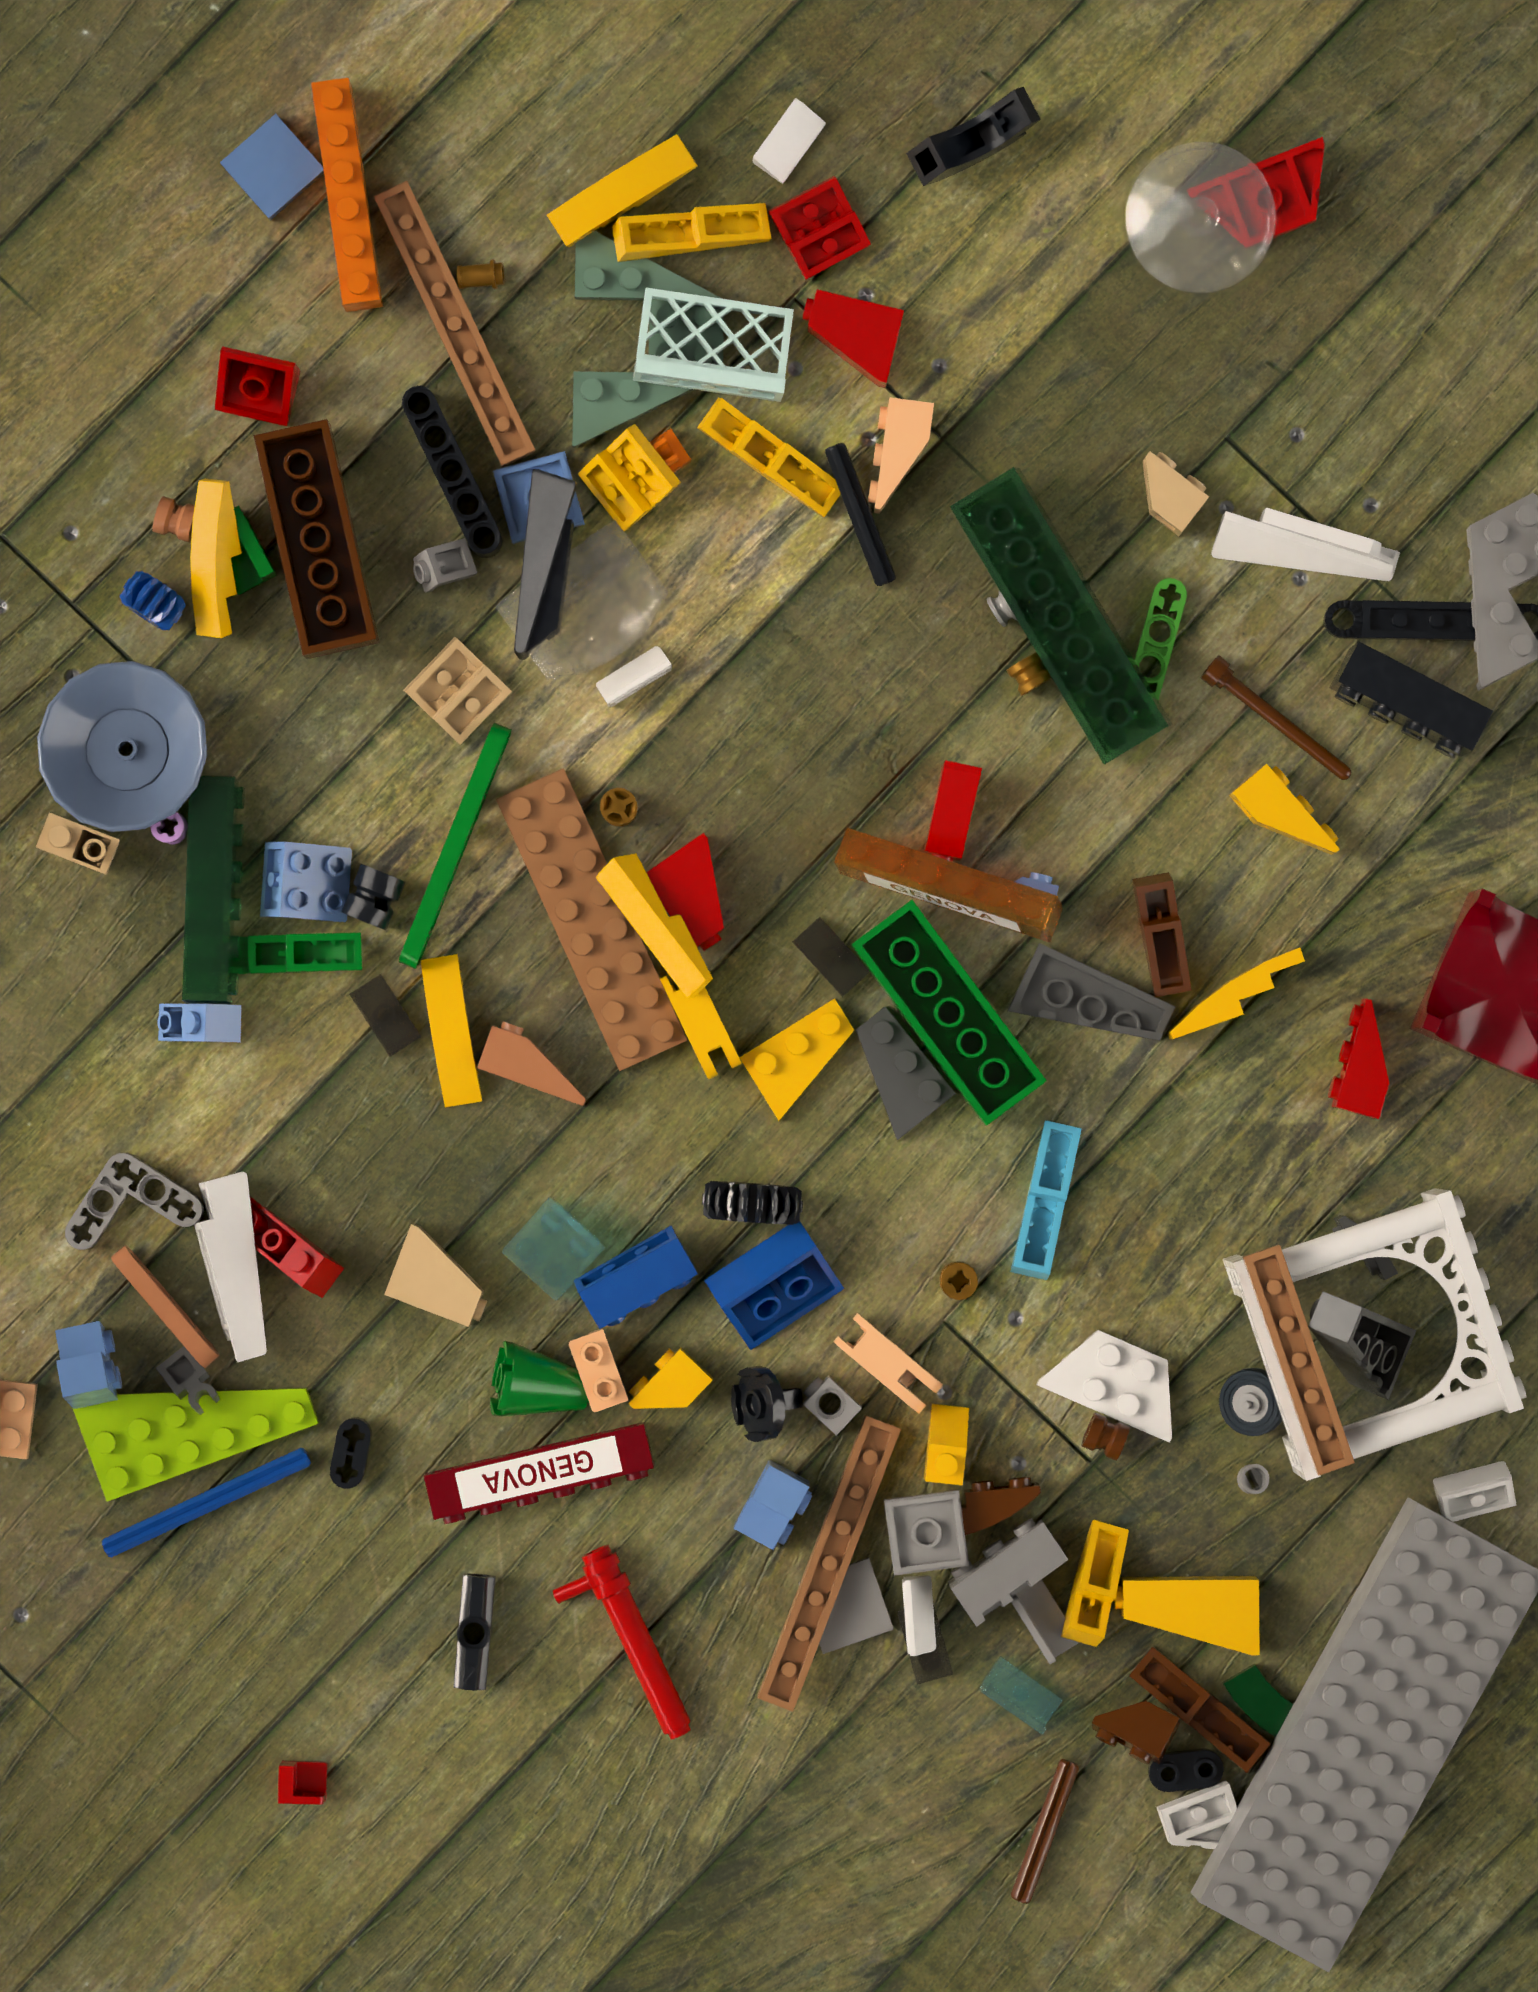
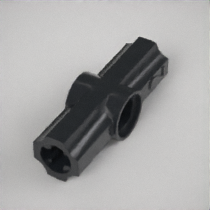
M475 1573L463 1574L453 1688L472 1691L486 1690L496 1576ZM476 1622L483 1626L485 1630L484 1638L480 1641L469 1640L464 1631L467 1624Z

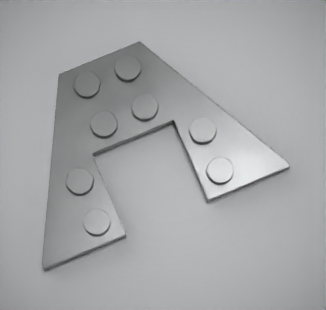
M1534 493L1473 523L1466 529L1467 546L1470 549V559L1468 562L1469 576H1472L1473 599L1471 600L1472 624L1475 628L1476 638L1474 652L1477 653L1478 683L1476 686L1478 691L1538 660V640L1509 592L1511 589L1538 576V496Z

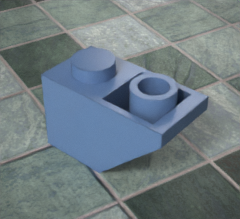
M159 1004L157 1020L159 1029L158 1041L241 1043V1005Z

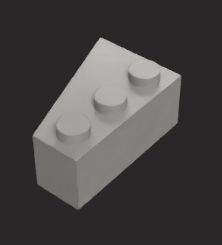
M1032 1518L1025 1521L1013 1530L1016 1534L1015 1537L1004 1544L1001 1539L997 1540L982 1551L985 1557L973 1565L968 1560L969 1566L957 1567L951 1572L954 1578L948 1581L950 1588L976 1627L985 1621V1615L1000 1605L1005 1607L1013 1601V1596L1028 1586L1032 1587L1068 1560L1042 1519L1034 1522Z

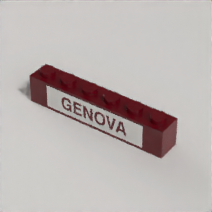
M645 1422L428 1472L424 1475V1481L433 1519L443 1518L444 1524L465 1520V1513L479 1510L482 1516L502 1511L501 1504L516 1501L517 1507L539 1502L538 1495L552 1492L554 1498H560L575 1494L574 1487L589 1484L590 1490L612 1485L611 1478L626 1475L627 1481L645 1478L649 1476L648 1470L653 1469L655 1464Z

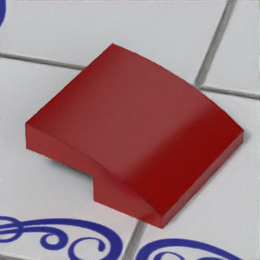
M835 176L768 211L805 280L871 245L855 211L852 210Z

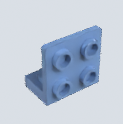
M265 842L260 917L346 922L348 915L341 912L349 894L351 848L295 842Z

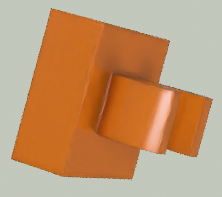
M671 428L650 441V444L673 473L691 462V458Z

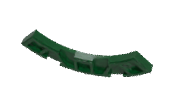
M1255 1664L1223 1681L1222 1683L1232 1699L1245 1714L1262 1729L1276 1737L1294 1704L1281 1696L1268 1683Z

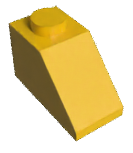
M932 1403L924 1480L926 1482L963 1485L969 1407Z

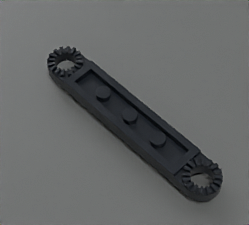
M1341 600L1330 605L1323 618L1327 632L1333 637L1340 639L1476 640L1475 628L1472 624L1471 602ZM1516 603L1522 614L1530 612L1538 617V605ZM1346 609L1352 614L1353 624L1349 629L1340 630L1333 624L1332 618L1336 610ZM1537 630V631L1534 633V635H1535L1536 639L1538 640V630Z

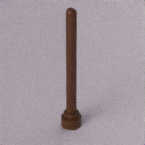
M1220 655L1211 662L1200 678L1209 686L1213 687L1215 685L1219 689L1222 687L1227 689L1339 779L1347 780L1350 778L1351 769L1234 677L1232 675L1234 671L1229 668L1230 663Z

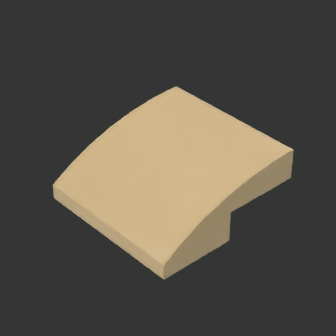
M456 637L403 690L460 745L512 692Z

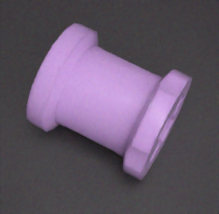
M177 812L167 817L173 822H178V825L174 827L175 834L173 836L161 832L165 827L164 820L150 826L151 832L157 840L171 845L183 841L188 830L187 820Z

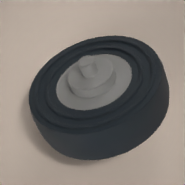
M1260 1368L1243 1369L1234 1373L1224 1383L1219 1396V1407L1225 1422L1233 1430L1247 1436H1260L1274 1430L1282 1422L1283 1419L1266 1370Z

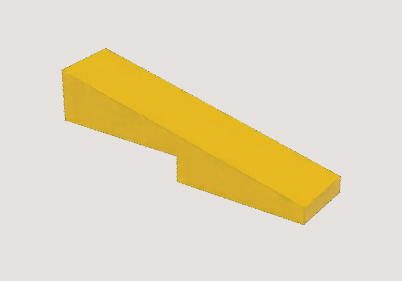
M766 203L695 207L691 212L621 216L612 226L618 262L769 242L772 239Z
M637 853L612 858L596 876V879L687 999L694 998L713 978L681 915L668 916Z

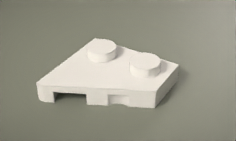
M1226 1780L1156 1807L1167 1841L1171 1845L1186 1847L1197 1845L1206 1849H1215L1217 1847L1220 1837L1238 1809L1230 1784Z

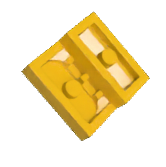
M636 424L628 427L578 473L582 481L623 532L644 517L681 483Z

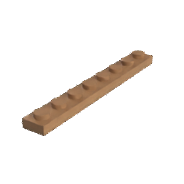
M408 181L373 196L502 468L536 452Z
M864 1415L757 1694L758 1699L789 1711H794L900 1434V1428Z

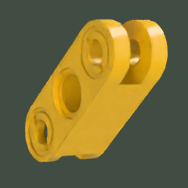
M667 976L660 978L708 1080L718 1076L708 1053L719 1047H722L731 1068L741 1065V1060L706 988L704 987L694 998L687 999L680 989L675 990Z

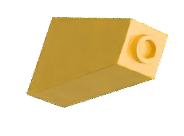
M1256 1576L1120 1577L1121 1586H1118L1114 1609H1121V1616L1124 1619L1245 1654L1260 1655L1259 1579Z

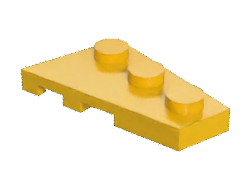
M834 998L739 1057L778 1121L853 1033L854 1028Z

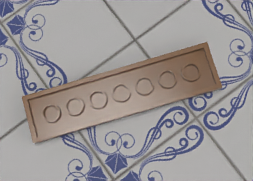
M564 768L497 798L498 806L619 1071L688 1041L641 937L596 879V876L607 865V862Z

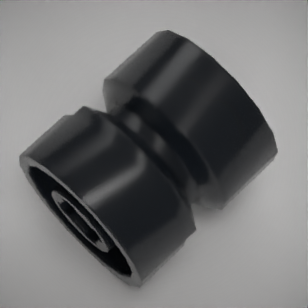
M361 864L353 882L357 890L348 894L341 913L387 930L394 913L390 905L392 902L399 900L406 882Z

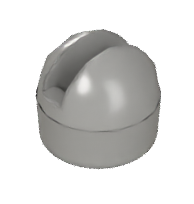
M1248 1464L1240 1469L1237 1483L1243 1492L1259 1494L1268 1487L1269 1474L1259 1464ZM1247 1471L1250 1475L1253 1484L1256 1486L1253 1489L1251 1488V1485L1245 1475Z

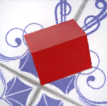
M222 346L220 350L215 410L288 426L301 371L294 362Z

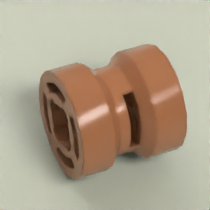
M163 496L155 513L153 532L162 535L170 532L175 534L179 540L190 542L192 539L195 505L189 503L184 506L177 505L174 499Z

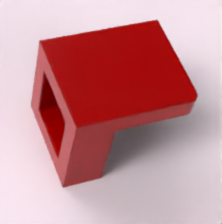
M282 1760L279 1765L278 1804H324L327 1795V1763L322 1761Z

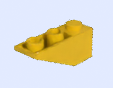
M1265 764L1229 795L1253 824L1330 855L1340 850L1335 844L1339 840L1337 835L1326 823L1320 826L1310 815L1314 812L1313 807L1301 794L1295 797L1286 787L1290 781L1277 766L1271 769L1268 764Z

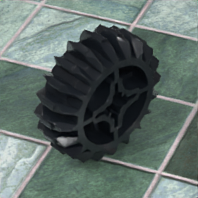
M710 1181L705 1184V1191L702 1195L703 1215L708 1219L794 1225L800 1222V1215L803 1211L802 1191L792 1186Z

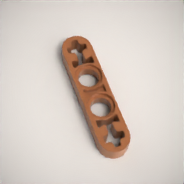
M124 1245L111 1256L113 1263L201 1366L207 1368L220 1356L208 1338L127 1245Z

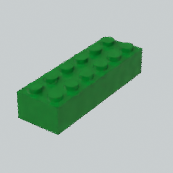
M910 900L851 944V947L984 1126L990 1124L1047 1081L913 900Z

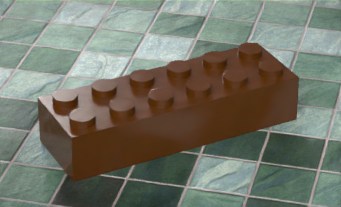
M327 419L254 435L303 656L306 659L380 643L331 424Z

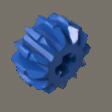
M136 571L132 578L127 580L123 586L124 590L120 594L123 605L161 630H170L173 624L178 622L186 606L183 598L174 590L143 571Z

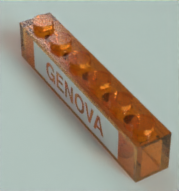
M850 828L846 829L834 861L842 875L1047 942H1051L1063 910L1060 899L1056 895Z

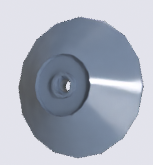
M134 661L98 664L70 679L47 705L37 736L39 771L54 801L79 822L110 832L146 829L175 814L197 788L207 758L205 722L190 692L165 671ZM126 743H131L133 746V752L129 756H123L121 753L122 746Z

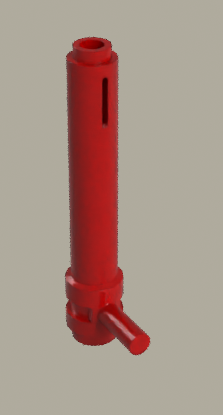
M608 1544L590 1551L581 1557L585 1564L582 1569L586 1576L554 1589L553 1595L555 1600L560 1604L592 1589L596 1599L602 1601L663 1733L668 1734L671 1740L688 1733L691 1730L688 1725L691 1720L629 1590L631 1583L626 1572H621L618 1563L621 1561L616 1551L612 1552Z

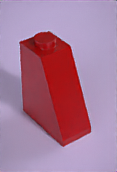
M817 289L814 299L807 298L802 320L809 321L808 332L875 385L886 388L904 310Z
M947 760L944 761L924 853L931 854L930 861L952 865L953 859H962L982 768Z
M702 833L646 873L666 912L670 917L681 915L697 948L701 947L705 952L722 940L718 933L724 930L708 838Z

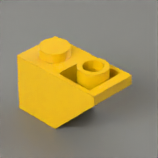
M681 1347L675 1353L669 1348L654 1364L659 1369L650 1380L643 1376L629 1390L633 1398L628 1404L633 1409L688 1407L711 1383L713 1377Z

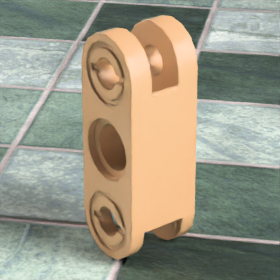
M857 1313L852 1319L864 1331L862 1336L854 1345L848 1341L845 1342L839 1336L833 1342L920 1414L927 1405L907 1388L917 1378L937 1394L943 1384Z

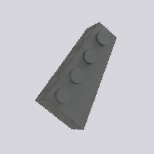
M1322 1291L1320 1298L1314 1302L1311 1308L1309 1329L1349 1384L1389 1400L1417 1330Z

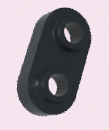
M1207 1748L1165 1752L1160 1764L1151 1760L1148 1766V1776L1155 1788L1163 1792L1209 1788L1221 1780L1224 1772L1221 1758L1217 1753ZM1202 1763H1209L1212 1766L1210 1774L1203 1776L1198 1772L1199 1766ZM1165 1767H1171L1174 1769L1175 1774L1173 1778L1165 1780L1161 1777V1771Z

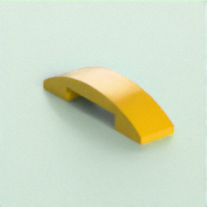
M458 954L421 960L429 1023L445 1108L482 1102Z

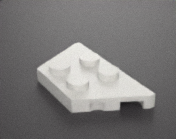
M1095 1331L1084 1343L1070 1352L1046 1375H1043L1036 1384L1170 1443L1172 1439L1168 1360L1105 1332Z

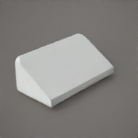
M795 98L753 156V163L783 184L822 131L826 122L803 102Z
M655 646L598 681L596 687L607 705L613 707L670 672L672 664L661 648Z
M1504 1461L1433 1479L1441 1516L1452 1522L1517 1506L1512 1476Z
M928 1575L904 1577L902 1579L907 1652L910 1656H918L936 1649L931 1577Z

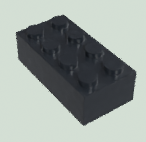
M1360 641L1348 650L1329 687L1337 692L1334 697L1341 702L1353 707L1358 703L1369 708L1368 715L1385 724H1388L1390 720L1402 725V733L1418 741H1421L1422 738L1429 739L1436 743L1434 747L1436 751L1450 758H1455L1456 755L1462 757L1473 751L1493 713V710Z

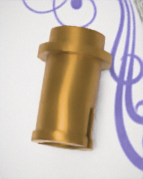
M491 259L490 263L457 265L459 289L492 286L493 289H497L498 285H504L503 263H496L495 259Z

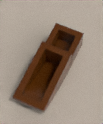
M1167 872L1132 879L1154 996L1160 997L1192 991L1181 919L1178 915L1172 877Z

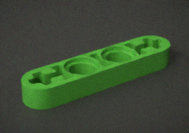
M1175 578L1161 580L1156 585L1152 594L1123 699L1125 713L1134 720L1142 721L1148 719L1154 713L1158 704L1187 598L1185 586ZM1169 586L1176 587L1175 594L1180 595V600H1173L1169 609V613H1176L1175 620L1165 614H1153L1154 607L1162 611L1165 599L1159 596V591H1166ZM1157 621L1165 622L1170 628L1169 638L1163 642L1154 641L1149 634L1151 624ZM1146 657L1157 659L1161 666L1160 673L1153 678L1143 676L1139 670L1141 660ZM1134 679L1143 684L1157 685L1155 692L1149 688L1147 689L1145 701L1151 703L1150 709L1144 708L1141 714L1134 712L1135 706L1129 703L1130 698H1137L1141 686H1133Z

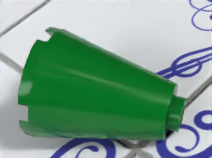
M503 1341L504 1348H499L491 1386L495 1387V1392L498 1393V1398L490 1397V1408L493 1416L502 1417L585 1410L589 1401L576 1367L516 1343Z

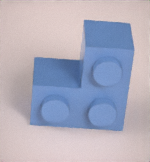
M100 1321L55 1330L60 1360H56L62 1396L73 1409L118 1400L116 1389L122 1388V1381L118 1366H114L113 1360L110 1359V1353L115 1352L112 1331H105V1327Z
M769 1459L738 1516L734 1529L774 1550L777 1542L784 1545L794 1525L789 1523V1520H792L795 1513L803 1515L812 1498V1492L808 1490L810 1487L809 1481Z

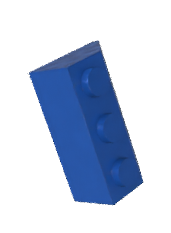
M801 1222L787 1225L704 1280L721 1309L750 1350L844 1289Z

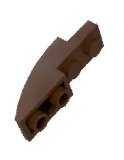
M1031 1477L1008 1479L1009 1485L994 1487V1481L972 1482V1489L964 1490L965 1505H961L965 1535L993 1526L1021 1510L1041 1493L1039 1483H1031Z

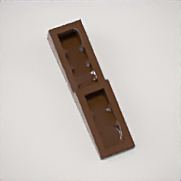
M1154 1647L1148 1651L1129 1675L1246 1773L1252 1771L1272 1745L1270 1741Z

